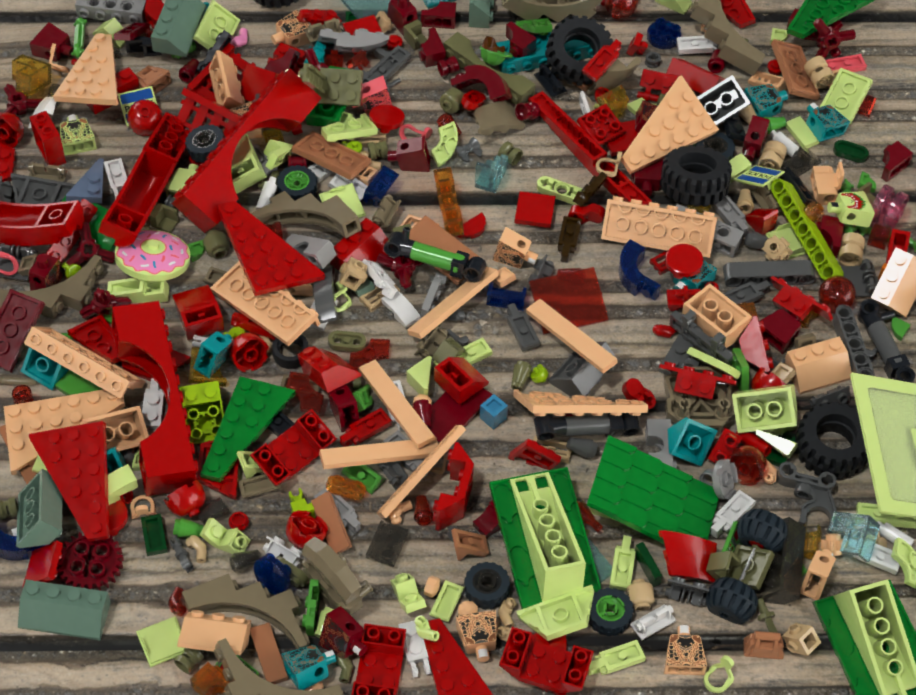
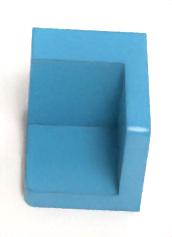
M495 394L480 405V419L493 430L507 419L508 405Z

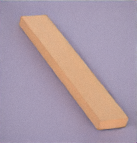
M486 267L478 282L466 281L407 329L408 334L419 339L424 338L498 277V270Z
M539 299L526 308V313L603 374L618 363L615 356L543 300Z
M376 359L359 367L361 375L417 449L435 441L433 433Z
M462 425L454 426L377 511V514L381 518H387L466 429Z
M435 437V441L419 449L411 440L320 449L319 455L323 469L424 459L438 445V441Z

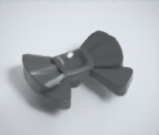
M474 137L470 139L469 143L464 146H457L455 149L457 155L465 162L469 161L468 153L471 151L478 157L482 155L480 144Z

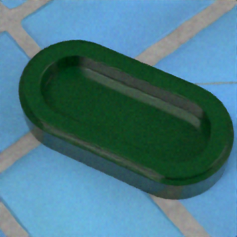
M838 140L833 147V152L838 157L856 163H863L868 159L869 151L864 146L846 140Z

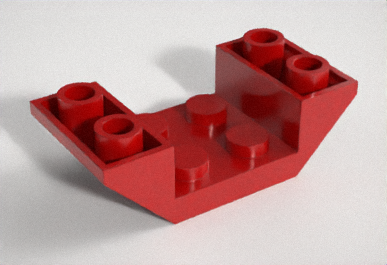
M310 409L298 418L292 427L268 445L266 443L250 454V457L276 487L288 481L320 456V449H327L337 438L314 410Z
M455 442L453 449H449L447 471H450L451 480L460 482L459 486L455 487L454 496L440 493L439 500L434 501L432 522H435V530L437 531L464 518L473 486L474 463L458 442Z
M364 624L361 642L368 648L365 654L360 657L356 682L354 681L351 695H397L407 629Z
M512 627L499 666L518 681L557 693L576 692L583 689L594 651L573 645L572 651L569 652L533 641L532 632Z

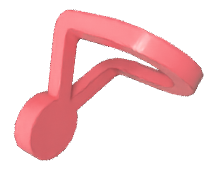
M404 124L400 127L399 135L402 140L407 139L404 129L409 128L428 139L433 130L430 127H426L424 131H421L410 124Z
M0 251V257L9 259L14 265L13 271L7 272L0 269V273L5 276L14 275L19 269L17 260L14 256Z

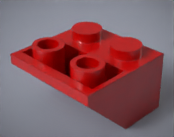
M448 357L434 367V381L459 405L489 384V381L464 357Z

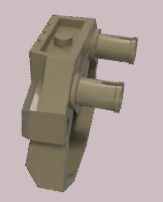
M693 367L695 372L699 373L707 370L714 372V376L722 377V374L727 375L713 367ZM673 372L666 376L664 379V389L667 398L665 405L666 419H671L676 424L685 417L718 430L716 436H719L727 423L735 419L733 399L731 398L732 385L716 382L713 395L716 399L710 400L674 392L678 373Z
M315 536L306 542L302 551L304 558L302 561L303 571L309 579L319 580L320 599L332 609L341 606L350 615L363 608L362 598L373 591L370 583L367 585L368 581L364 580L360 584L347 566L345 557L340 552L336 554L325 542Z

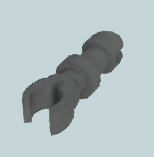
M174 537L176 542L173 543L170 540V545L176 552L177 560L180 561L181 566L188 573L194 569V566L187 557L186 549L182 548L180 540Z

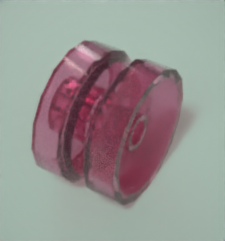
M885 184L872 205L875 212L872 222L877 224L882 220V227L892 231L902 217L910 195L902 191L895 195V188Z

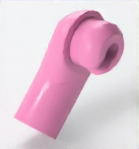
M241 28L239 36L234 37L230 44L235 46V48L245 46L248 42V30Z

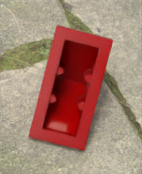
M755 209L750 214L745 215V220L756 232L764 235L775 229L779 212L777 209Z

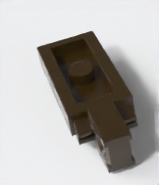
M601 172L598 176L594 175L581 192H577L573 202L580 207L586 204L600 189L607 175L604 172Z
M568 216L563 218L557 247L558 251L562 252L560 260L562 262H568L569 254H574L576 251L582 223L580 218Z

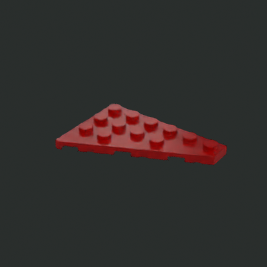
M231 201L217 204L218 213L254 296L324 280L325 274L239 203Z
M98 421L29 434L30 441L87 540L91 542L109 539L106 423Z

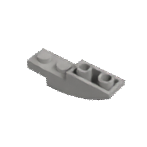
M324 28L320 29L317 41L334 44L333 51L363 52L386 45L389 35H385L383 32H368L364 28L355 29L353 35L348 32H333L332 29Z

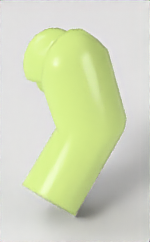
M424 616L415 618L416 631L420 638L431 641L439 639V632L431 630L429 622Z

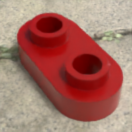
M471 90L463 95L461 103L466 110H476L484 104L486 96L477 90Z

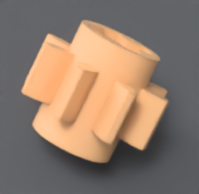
M838 533L826 534V538L821 539V549L830 550L833 556L842 555V550H847L846 540L841 539V534Z

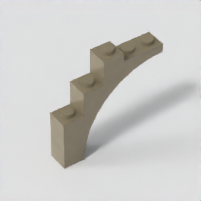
M603 0L501 1L504 8L525 20L539 19L544 14L559 23L569 14L573 16L578 15V18L588 16L587 19L594 16L596 6Z
M695 0L690 8L693 11L690 18L704 24V29L706 30L704 37L719 45L718 49L720 51L717 57L754 76L761 66L765 54L743 39L733 28L722 9L720 0Z
M283 191L270 198V204L251 213L268 228L295 223L317 224L328 227L345 238L362 230L358 216L337 195L320 203L311 193L294 201L286 191Z
M94 254L81 270L65 281L47 288L18 292L44 302L45 306L41 315L55 319L57 314L61 313L64 305L81 311L82 308L91 304L93 299L91 289H93L97 277L104 270L102 259ZM0 289V308L9 292L8 290Z
M228 573L182 592L183 601L188 612L201 610L204 614L234 612L255 616L269 622L283 632L296 649L307 647L310 644L306 632L302 633L300 629L302 627L299 618V607H302L298 595L294 596L291 589L270 597L267 587L263 588L260 581L239 589L236 580H232Z
M226 638L218 641L215 646V657L218 662L221 661L224 667L222 670L226 681H230L226 685L223 695H344L339 684L325 689L308 691L288 689L272 684L247 668L233 652Z

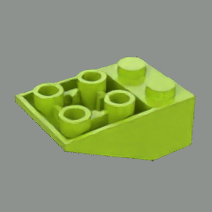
M219 381L179 387L183 393L182 408H186L187 412L186 425H189L191 430L190 442L200 444L209 440L213 441L224 416Z

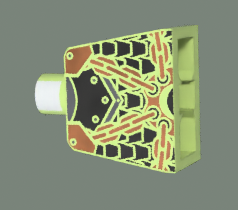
M72 114L67 117L66 122L60 124V137L65 156L97 150L94 134L85 118L78 119L77 115Z

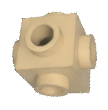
M775 235L767 239L762 248L766 252L764 256L769 261L787 260L793 251L788 247L790 243L784 237L779 239Z
M351 257L347 263L344 262L339 270L341 272L339 283L356 291L367 279V265Z
M800 623L791 625L782 636L790 652L809 656L821 643L812 626Z

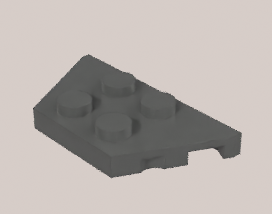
M11 173L16 203L48 204L61 202L75 185Z

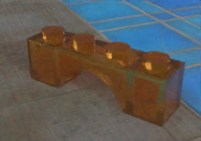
M451 167L433 170L444 230L452 236L464 235L460 206H458Z

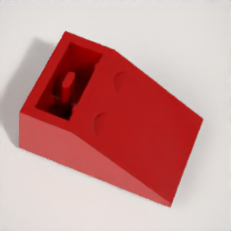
M209 285L172 295L187 340L193 339L194 335L205 336L224 330L223 316Z

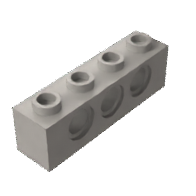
M76 0L75 3L77 17L104 21L115 17L119 23L126 24L134 22L144 23L146 20L144 11L146 0Z
M679 204L676 205L680 211H685V208H688ZM718 220L712 250L733 258L742 243L744 231Z

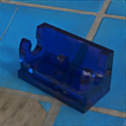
M384 165L365 189L362 200L367 203L369 199H372L374 201L373 206H377L399 177V174Z
M494 282L489 283L486 305L508 308L507 305L515 303L518 310L524 311L527 296L526 287H523L522 292L494 288Z

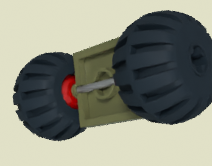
M751 509L739 520L737 534L739 541L743 545L737 544L734 554L741 560V565L729 567L726 576L714 581L708 588L709 592L706 595V605L709 611L735 624H744L755 614L758 600L753 589L760 590L775 554L782 550L788 539V527L785 521L776 514L763 509Z

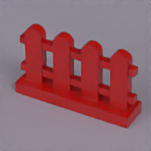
M228 43L222 52L231 57L234 65L242 72L241 75L237 73V79L241 83L248 62L241 58V54H234L235 46ZM210 62L187 85V88L216 102L215 94L210 91L213 88L208 69L211 64Z
M184 87L181 94L186 96V99L181 100L182 108L178 116H175L183 122L182 126L184 129L188 127L190 133L194 128L204 126L207 118L211 119L209 125L212 124L219 128L221 126L225 127L223 133L226 137L228 135L227 132L239 122L238 119L241 115L194 90ZM194 110L197 113L192 124H190L188 121ZM205 140L202 144L209 147L215 140Z

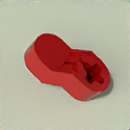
M595 203L585 207L573 205L568 213V217L582 219L581 225L588 221L601 223L606 210L601 205Z
M631 378L622 385V392L627 400L645 402L648 404V411L655 406V396L650 390L644 388L638 379Z

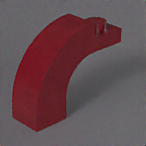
M486 66L464 67L466 73L457 74L455 78L450 79L451 85L457 89H462L476 83L485 84L490 100L493 102L512 98L506 81L498 73Z

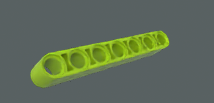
M780 178L775 179L771 184V191L820 277L832 283H839L844 277V272L792 183Z

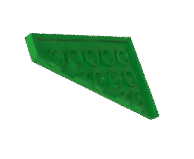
M805 0L787 28V34L804 39L817 32L813 25L815 19L821 18L828 26L875 0Z

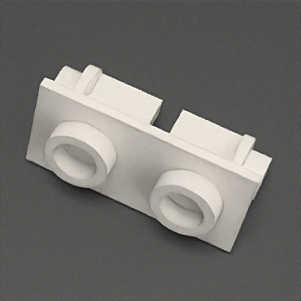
M277 536L274 539L266 537L271 541L263 546L265 554L274 559L283 554L282 558L296 567H300L301 563L299 560L304 559L301 556V550L294 546L291 548L284 545L286 542Z
M664 604L630 623L639 638L644 640L676 622V619L671 614L674 610L671 605L667 606Z

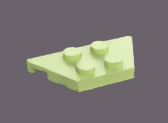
M592 585L516 611L518 618L547 641L586 628L589 623L594 589Z

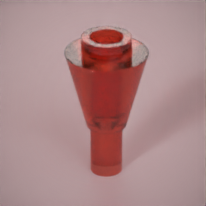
M577 500L582 521L589 524L599 533L603 526L595 519L585 501L582 500L580 502Z

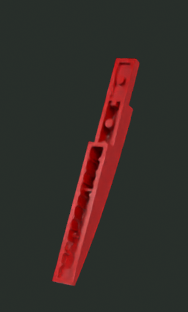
M543 91L528 98L529 102L538 104L540 108L539 115L593 176H598L596 163L601 158H607V152ZM602 162L599 165L604 171H615V165L611 162ZM619 169L615 177H607L602 184L613 196L624 197L623 201L631 202V199L641 200V204L649 205V202H652Z

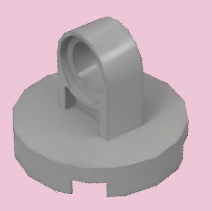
M730 459L718 460L714 469H706L700 475L699 481L713 486L718 498L731 499L736 493V490L733 489L734 483H738L735 463H730ZM705 475H710L713 483H709Z

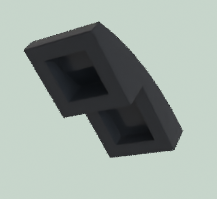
M138 36L131 41H125L127 53L144 52V57L162 55L160 52L153 51L151 38Z

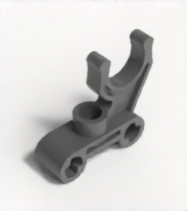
M791 462L782 463L777 472V482L782 486L793 488L794 495L798 498L810 499L801 507L798 525L804 527L807 521L806 515L810 511L820 510L830 520L827 533H834L839 516L831 494L836 484L835 475L830 472H823L818 478L798 473L796 466Z

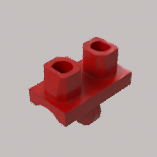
M683 285L682 289L667 290L666 297L669 310L677 311L679 308H683V304L701 290L688 289L687 285Z
M725 427L707 459L714 463L721 459H731L743 437Z

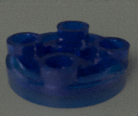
M657 18L656 22L652 23L647 30L648 42L659 49H671L677 46V38L681 37L680 25L666 21L664 18Z
M267 553L255 562V577L258 582L260 581L263 588L267 587L269 593L277 595L289 588V575L292 571L287 564H282L272 553Z

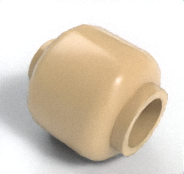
M645 579L633 580V583L626 589L627 595L633 603L632 608L635 611L650 609V606L655 602L652 584L645 582Z

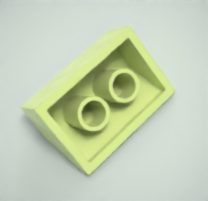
M794 384L736 391L732 394L738 433L797 426V400Z

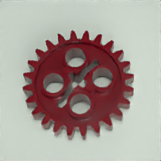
M81 532L78 533L79 538L77 539L71 536V543L64 542L66 548H62V558L57 566L61 582H66V586L93 590L97 588L99 591H101V586L103 585L109 588L108 582L115 583L114 576H120L119 569H123L122 562L124 557L121 555L123 552L122 548L119 547L118 541L114 542L113 536H110L109 539L90 542Z

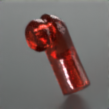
M177 586L168 600V606L174 615L183 616L187 610L180 601L184 590Z

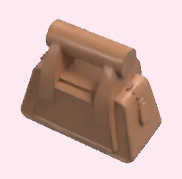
M148 65L135 74L139 80V88L152 86L154 95L172 82L169 70Z
M755 630L754 633L744 638V656L783 659L784 641L781 633Z

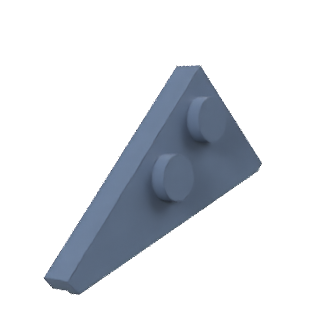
M99 158L66 194V201L79 200L80 202L82 199H86L90 203L102 204L103 158Z

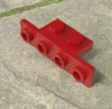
M82 199L80 204L83 209L84 222L89 223L98 208L88 200ZM74 230L73 234L69 237H62L57 244H48L50 247L45 254L58 258L62 264L79 239V230Z
M774 276L770 278L774 288L779 290L778 294L772 299L774 305L784 309L801 321L805 319L811 310L829 321L833 319L830 312L831 309L826 304L818 303L811 295L806 296L796 286H789L782 278L778 279Z
M666 361L664 365H659V369L678 373L674 392L712 400L716 382L734 386L737 381L733 380L734 377L722 374V377H717L711 371L703 370L702 373L695 372L693 367L683 366V369L675 367V363Z

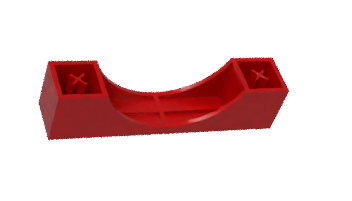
M292 69L286 72L281 71L278 76H275L270 81L267 89L265 88L259 94V98L249 106V110L238 119L239 122L217 144L218 147L209 153L206 157L207 160L197 167L196 173L193 176L191 175L184 183L185 186L182 189L180 188L173 196L176 199L171 204L202 232L206 233L221 221L217 204L237 201L239 199L233 186L231 166L235 148L242 136L247 132L261 128H274L289 132L302 123L322 99L313 89L302 82V79Z
M159 301L112 307V332L118 360L133 364L148 373L160 386L168 406L167 413L160 426L149 437L140 442L139 466L145 496L172 493L186 484L188 487L194 485L192 481L197 480V472L199 470L197 460H193V454H195L194 444L189 440L191 430L185 421L187 419L186 408H182L183 393L178 390L180 385L179 375L175 374L174 371L176 369L175 357H171L172 343L167 339L169 329L168 325L164 324L165 311L164 308H160Z

